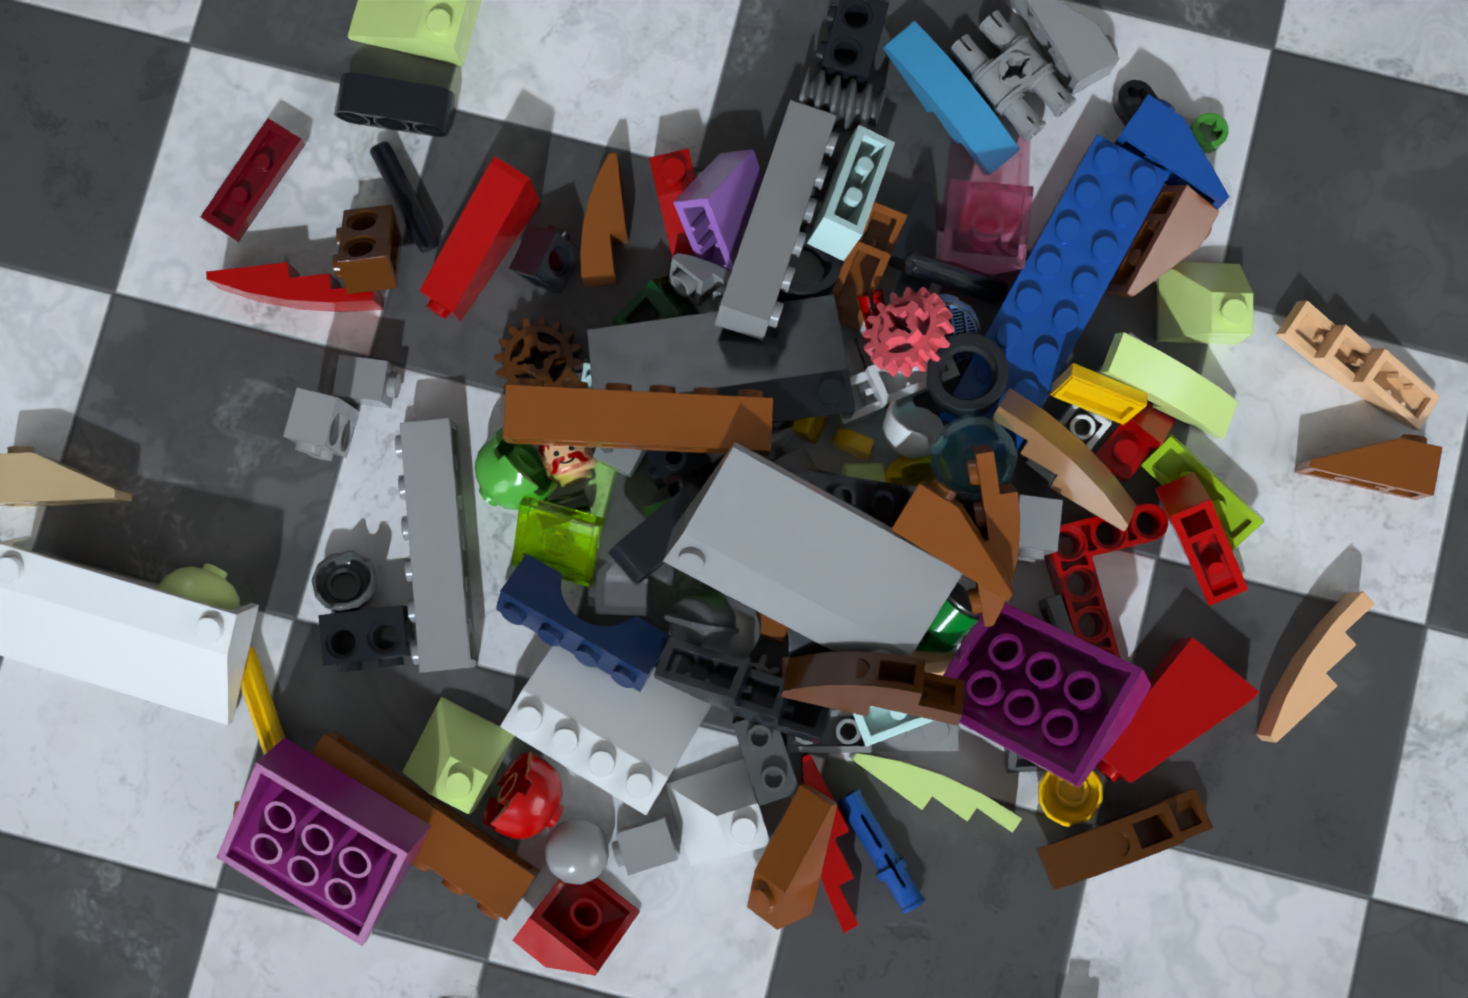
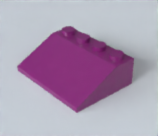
M1004 603L993 626L984 627L979 615L978 619L980 621L970 629L943 674L946 677L964 680L963 709L959 723L1079 788L1131 723L1148 693L1151 684L1144 669L1007 603Z
M283 738L256 762L216 858L363 946L415 860L431 825L288 739Z

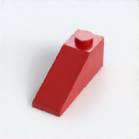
M689 148L649 157L651 173L671 256L673 257L677 253L695 257L673 203L696 179Z
M1192 472L1156 488L1155 491L1208 605L1211 606L1249 590L1213 503L1196 473Z

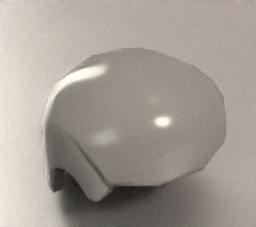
M570 818L556 825L546 839L544 846L546 863L551 873L564 883L584 884L597 878L608 863V840L601 828L587 819Z

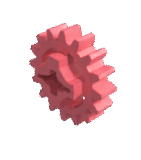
M906 287L903 297L899 298L893 292L890 294L891 303L886 306L879 302L876 305L880 313L878 316H868L867 321L873 327L864 331L862 335L869 342L863 348L871 356L870 360L881 371L884 369L893 377L898 371L905 377H910L913 367L916 366L922 373L926 371V361L931 359L938 362L940 360L936 352L939 348H949L950 343L944 336L954 332V327L949 322L953 315L936 293L931 295L925 287H921L916 294L911 287Z

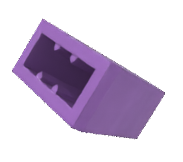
M753 149L720 153L673 202L695 257L717 264L729 271L733 269L764 178Z

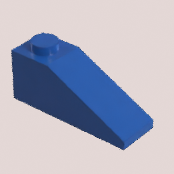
M1148 94L1114 144L1170 173L1165 181L1166 185H1188L1218 210L1227 201L1229 195L1185 119L1175 112V108L1169 102L1159 98L1155 99Z

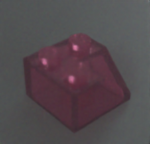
M950 179L941 259L986 275L1025 269L1034 186Z

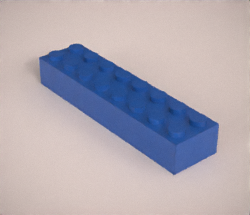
M1096 135L1084 153L1006 293L1007 295L1001 302L983 335L993 340L1004 352L1009 366L1008 383L999 402L987 413L972 418L955 417L941 410L938 417L941 419L946 432L973 447L989 444L994 451L995 459L1004 464L1014 458L1024 438L992 420L993 414L1009 388L1038 407H1042L1051 390L1052 383L1058 378L1170 173ZM974 352L951 395L959 399L971 400L980 397L988 390L992 383V370L983 356Z

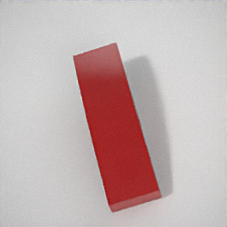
M288 262L206 271V279L219 289L262 303L299 310L328 312L383 310L382 294L379 291L348 294L346 287L341 288V283L330 273L300 277V272Z
M802 754V784H809L834 801L811 754ZM837 807L821 879L842 931L845 933L859 924L840 888V885L853 879L854 876L835 841V838L849 832Z

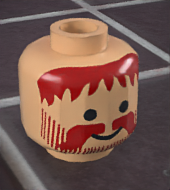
M538 446V454L548 480L560 482L561 487H568L592 477L591 470L597 464V460L593 457V447Z

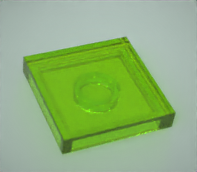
M524 495L519 503L511 565L518 566L527 553L562 573V580L590 588L595 575L605 518Z

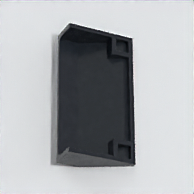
M834 295L780 302L784 306L777 327L768 326L763 341L715 325L718 311L587 330L592 389H605L607 383H625L632 385V391L649 392V388L652 385H668L676 387V393L693 394L694 388L710 387L719 389V395L737 396L738 390L763 391V397L773 398L772 423L843 414L844 419H849L853 417L855 412L849 367ZM600 448L604 453L613 452L612 448Z

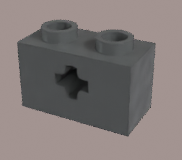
M745 718L733 721L732 724L759 805L762 806L796 794L799 786L780 731Z

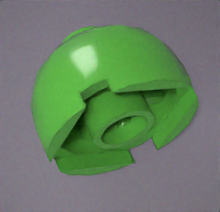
M503 428L497 430L478 451L474 469L480 486L479 493L492 506L499 505L505 509L515 511L532 509L557 488V482L548 480L538 450L531 444L507 443L503 438Z

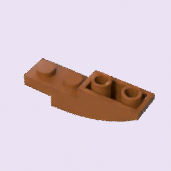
M990 445L972 447L973 459L966 460V468L970 486L978 485L980 502L972 503L975 524L977 528H984V531L979 532L1012 583L1020 542L1018 491L1013 483L999 485L994 451ZM975 582L976 588L968 589L972 614L980 613L984 627L993 626L1004 606L1005 600Z

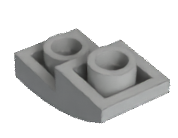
M677 253L672 257L668 282L679 295L689 298L697 306L710 297L719 308L731 271L704 259Z

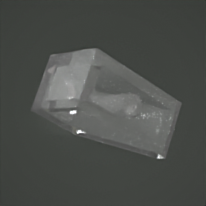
M611 558L597 571L596 581L589 582L588 604L589 606H595V614L648 617L650 576L635 586Z

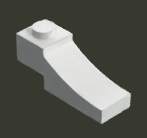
M953 357L946 361L942 369L943 384L958 378L960 375ZM929 360L926 361V371L922 373L917 366L913 367L910 377H905L900 371L894 377L890 376L884 369L881 371L875 364L867 367L865 371L851 376L855 412L853 417L849 419H844L843 414L833 415L838 428H846L888 409L892 400H895L898 404L928 391L926 378Z

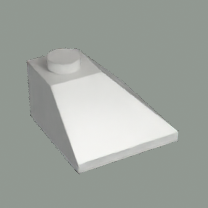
M744 758L665 784L690 865L727 859L768 846L770 837Z

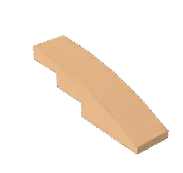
M1307 300L1297 301L1276 333L1279 338L1335 381L1413 430H1420L1440 399V396L1388 350L1385 348L1374 349L1346 324L1335 325Z
M1364 591L1346 593L1319 621L1292 657L1270 697L1256 732L1261 741L1277 743L1338 686L1326 673L1356 646L1355 642L1345 632L1375 605Z

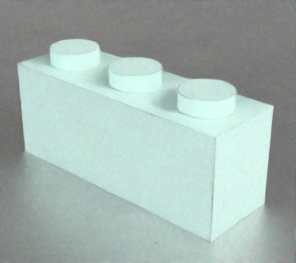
M858 125L840 154L807 244L842 261L846 259L864 232L895 142Z

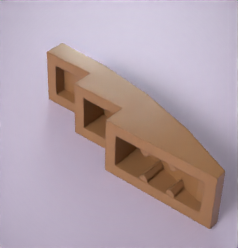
M1009 388L991 419L1027 440L1021 451L1022 455L1055 473L1049 488L1125 531L1129 526L1136 504L1112 472L1079 438L1050 414Z

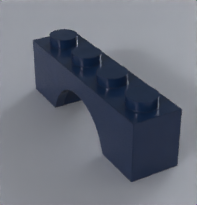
M526 553L500 590L496 610L501 612L502 616L510 623L523 625L536 632L545 643L551 646H560L571 652L583 665L597 667L611 675V678L618 685L641 692L658 664L669 637L671 638L672 636L637 616H633L629 620L614 626H598L583 621L568 608L561 591L562 573Z

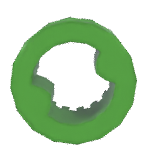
M1215 113L1200 115L1189 127L1204 154L1215 152L1226 141L1229 134L1226 120ZM1203 124L1204 126L1209 125L1212 133L1217 135L1216 141H1206L1205 133L1199 131V126Z

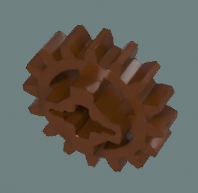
M544 316L539 317L536 326H532L530 321L524 318V329L520 331L510 326L508 328L512 335L510 341L506 339H499L498 341L505 350L504 353L494 355V360L504 365V367L495 372L496 376L499 379L509 378L503 388L506 390V385H517L518 378L529 377L543 380L546 387H561L562 381H581L574 371L583 369L584 362L575 358L583 350L580 344L570 345L575 338L572 330L561 334L563 327L561 322L556 320L551 327H548ZM540 336L552 338L561 345L558 346L557 343L547 345L540 340ZM524 343L525 345L520 355L514 357L518 348ZM538 354H542L545 358L543 360L544 367L541 369H537L534 365L536 363L535 356ZM565 366L563 373L555 381L554 377L559 367Z

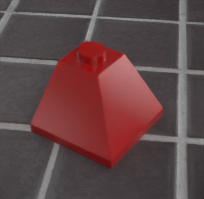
M598 877L584 884L564 883L559 879L512 941L547 968L595 976L636 919L640 910Z

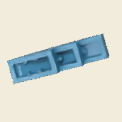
M915 21L911 22L882 46L927 113H935L955 144H963L984 175H991L1020 150L998 117L969 80Z

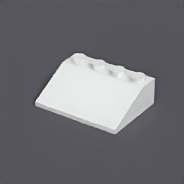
M552 646L522 689L500 727L642 814L647 815L712 705L655 679L654 673L656 668L641 692L633 688H625L618 685L611 678V675L597 667L583 665L575 658L574 654L564 648Z

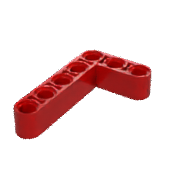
M1155 504L1135 506L1129 526L1125 531L1115 527L1099 516L1061 525L1059 534H1065L1071 538L1073 542L1072 552L1067 556L1059 551L1044 556L1054 595L1061 594L1075 634L1073 636L1121 658L1093 557L1161 538L1166 533L1169 524L1168 517L1160 506ZM1140 513L1149 517L1152 522V529L1148 535L1139 531L1136 525V520ZM1099 524L1107 525L1112 531V540L1109 545L1102 544L1096 536V529ZM1072 573L1079 575L1084 582L1083 592L1079 596L1073 595L1067 588V580ZM1085 613L1090 615L1095 621V630L1088 637L1083 635L1078 627L1079 619Z

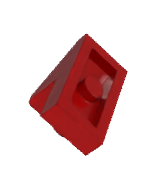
M1148 400L1147 406L1126 424L1122 425L1119 423L1095 453L1096 457L1123 483L1132 477L1153 449L1163 444L1176 420L1174 417L1154 408V403Z

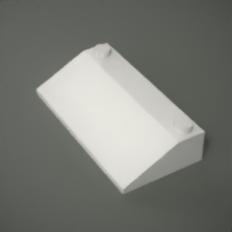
M30 536L0 542L1 656L226 725L232 723L259 605L249 603L234 610H226L32 551L34 538Z

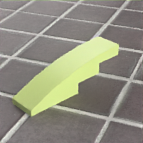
M1125 332L1115 333L1100 373L1148 393V401L1154 403V408L1218 439L1225 438L1238 405L1236 399L1191 368Z
M852 753L850 756L853 761L921 810L925 808L933 796L967 822L977 808L1012 833L1022 820L1021 817L979 791L936 771L896 758L876 754Z

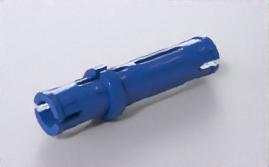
M858 788L837 801L838 806L841 807L858 839L878 870L875 873L880 882L885 881L900 906L901 912L903 914L908 913L924 903L925 897L920 893L906 869L908 866L904 856H898L882 826L862 796L861 790Z

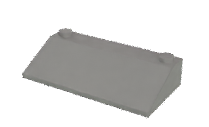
M736 442L733 443L674 526L663 562L834 652H878L908 657L913 654L962 576V573L894 532L888 525Z

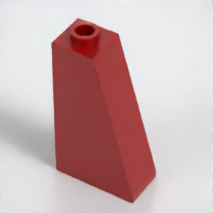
M494 156L419 290L428 300L426 307L445 320L451 315L462 321L541 204L530 178Z
M1193 637L1180 638L1148 677L1151 687L1131 723L1095 768L1112 782L1119 778L1120 780L1132 783L1255 699L1259 691Z

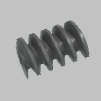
M809 66L798 103L837 115L833 127L843 117L844 129L850 132L857 122H859V125L870 130L872 126L876 129L888 88L883 87L878 95L873 97L871 83H867L859 93L857 92L856 79L852 78L847 86L842 88L840 74H836L830 83H826L825 70L821 69L817 76L812 79Z

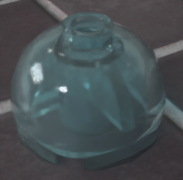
M966 415L951 420L939 430L931 445L930 465L935 480L944 483L956 491L957 495L955 497L961 500L980 502L978 485L970 486L966 468V460L973 459L972 447L989 444L994 451L999 485L1010 484L1018 457L1012 437L1000 423L985 416Z

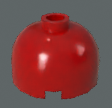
M529 751V755L525 752L520 754L497 783L502 787L498 800L490 796L483 814V824L512 839H527L539 834L546 826L552 828L560 819L564 809L560 804L563 795L562 783L556 769L532 751Z

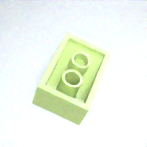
M358 0L348 32V38L463 67L482 0Z

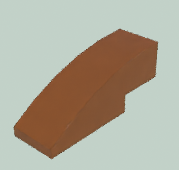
M617 153L608 154L597 175L587 203L580 249L581 277L585 287L618 284L613 245L629 243L621 170Z
M874 201L864 232L846 257L838 280L831 292V295L835 296L840 323L860 331L864 319L857 296L867 292L870 304L872 303L873 296L871 291L877 290L908 217L907 214Z

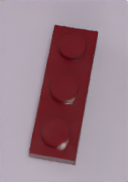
M268 118L200 218L239 243L306 145L304 141Z

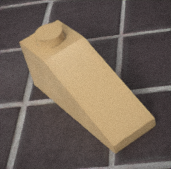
M10 446L7 447V453L0 454V506L19 508L132 502L131 493L53 458L34 453V447Z

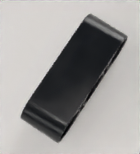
M348 72L341 75L334 115L345 122L434 137H446L449 134L456 95L452 91L440 86Z
M700 475L685 486L608 552L635 586L643 582L665 564L663 559L672 530L706 483L707 479L704 475Z

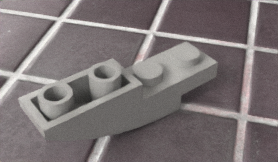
M836 709L832 710L820 745L787 734V753L960 750L959 723L957 726L940 721H932L866 747L853 713Z

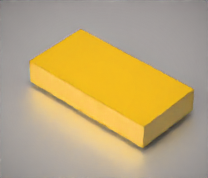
M1075 363L1068 367L1052 383L1050 393L1055 398L1122 425L1126 424L1145 408L1148 400V393Z

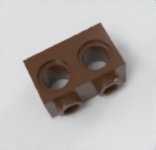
M393 205L344 210L342 227L336 228L338 253H333L332 256L336 277L343 278L348 294L396 289L398 287L402 235Z

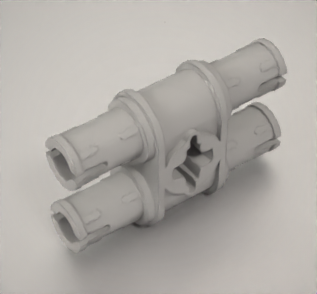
M996 10L992 13L993 18L989 15L980 24L979 30L1001 52L998 58L989 60L974 43L969 34L962 36V42L958 39L949 49V54L953 55L971 76L969 79L970 83L993 106L995 115L1000 117L1005 115L1027 142L1032 139V135L1036 136L1045 127L1046 123L1041 120L1023 99L1025 94L1036 92L1056 118L1063 114L1062 111L1066 112L1077 99L1054 76V65L1052 63L1048 64L1031 45L1030 37L1025 35L1019 36L1001 15V12ZM1020 71H1022L1019 77L1014 75L1011 78L1008 77L1005 80H1003L1006 74L1008 76H1011L1014 73L1017 74Z

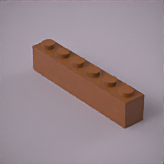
M521 378L518 379L517 385H506L503 438L507 443L716 454H726L733 443L736 442L760 456H768L771 451L773 398L763 397V391L751 389L738 390L737 396L719 395V389L710 387H697L693 389V394L676 393V387L668 385H652L649 388V392L632 391V385L625 383H607L605 389H588L587 382L569 380L562 381L561 387H546L543 380Z
M325 733L311 752L314 756L431 825L412 863L413 866L424 872H428L431 869L444 878L442 884L448 890L459 896H463L464 893L468 894L479 902L477 908L494 920H498L501 917L507 921L514 913L541 870L339 733Z

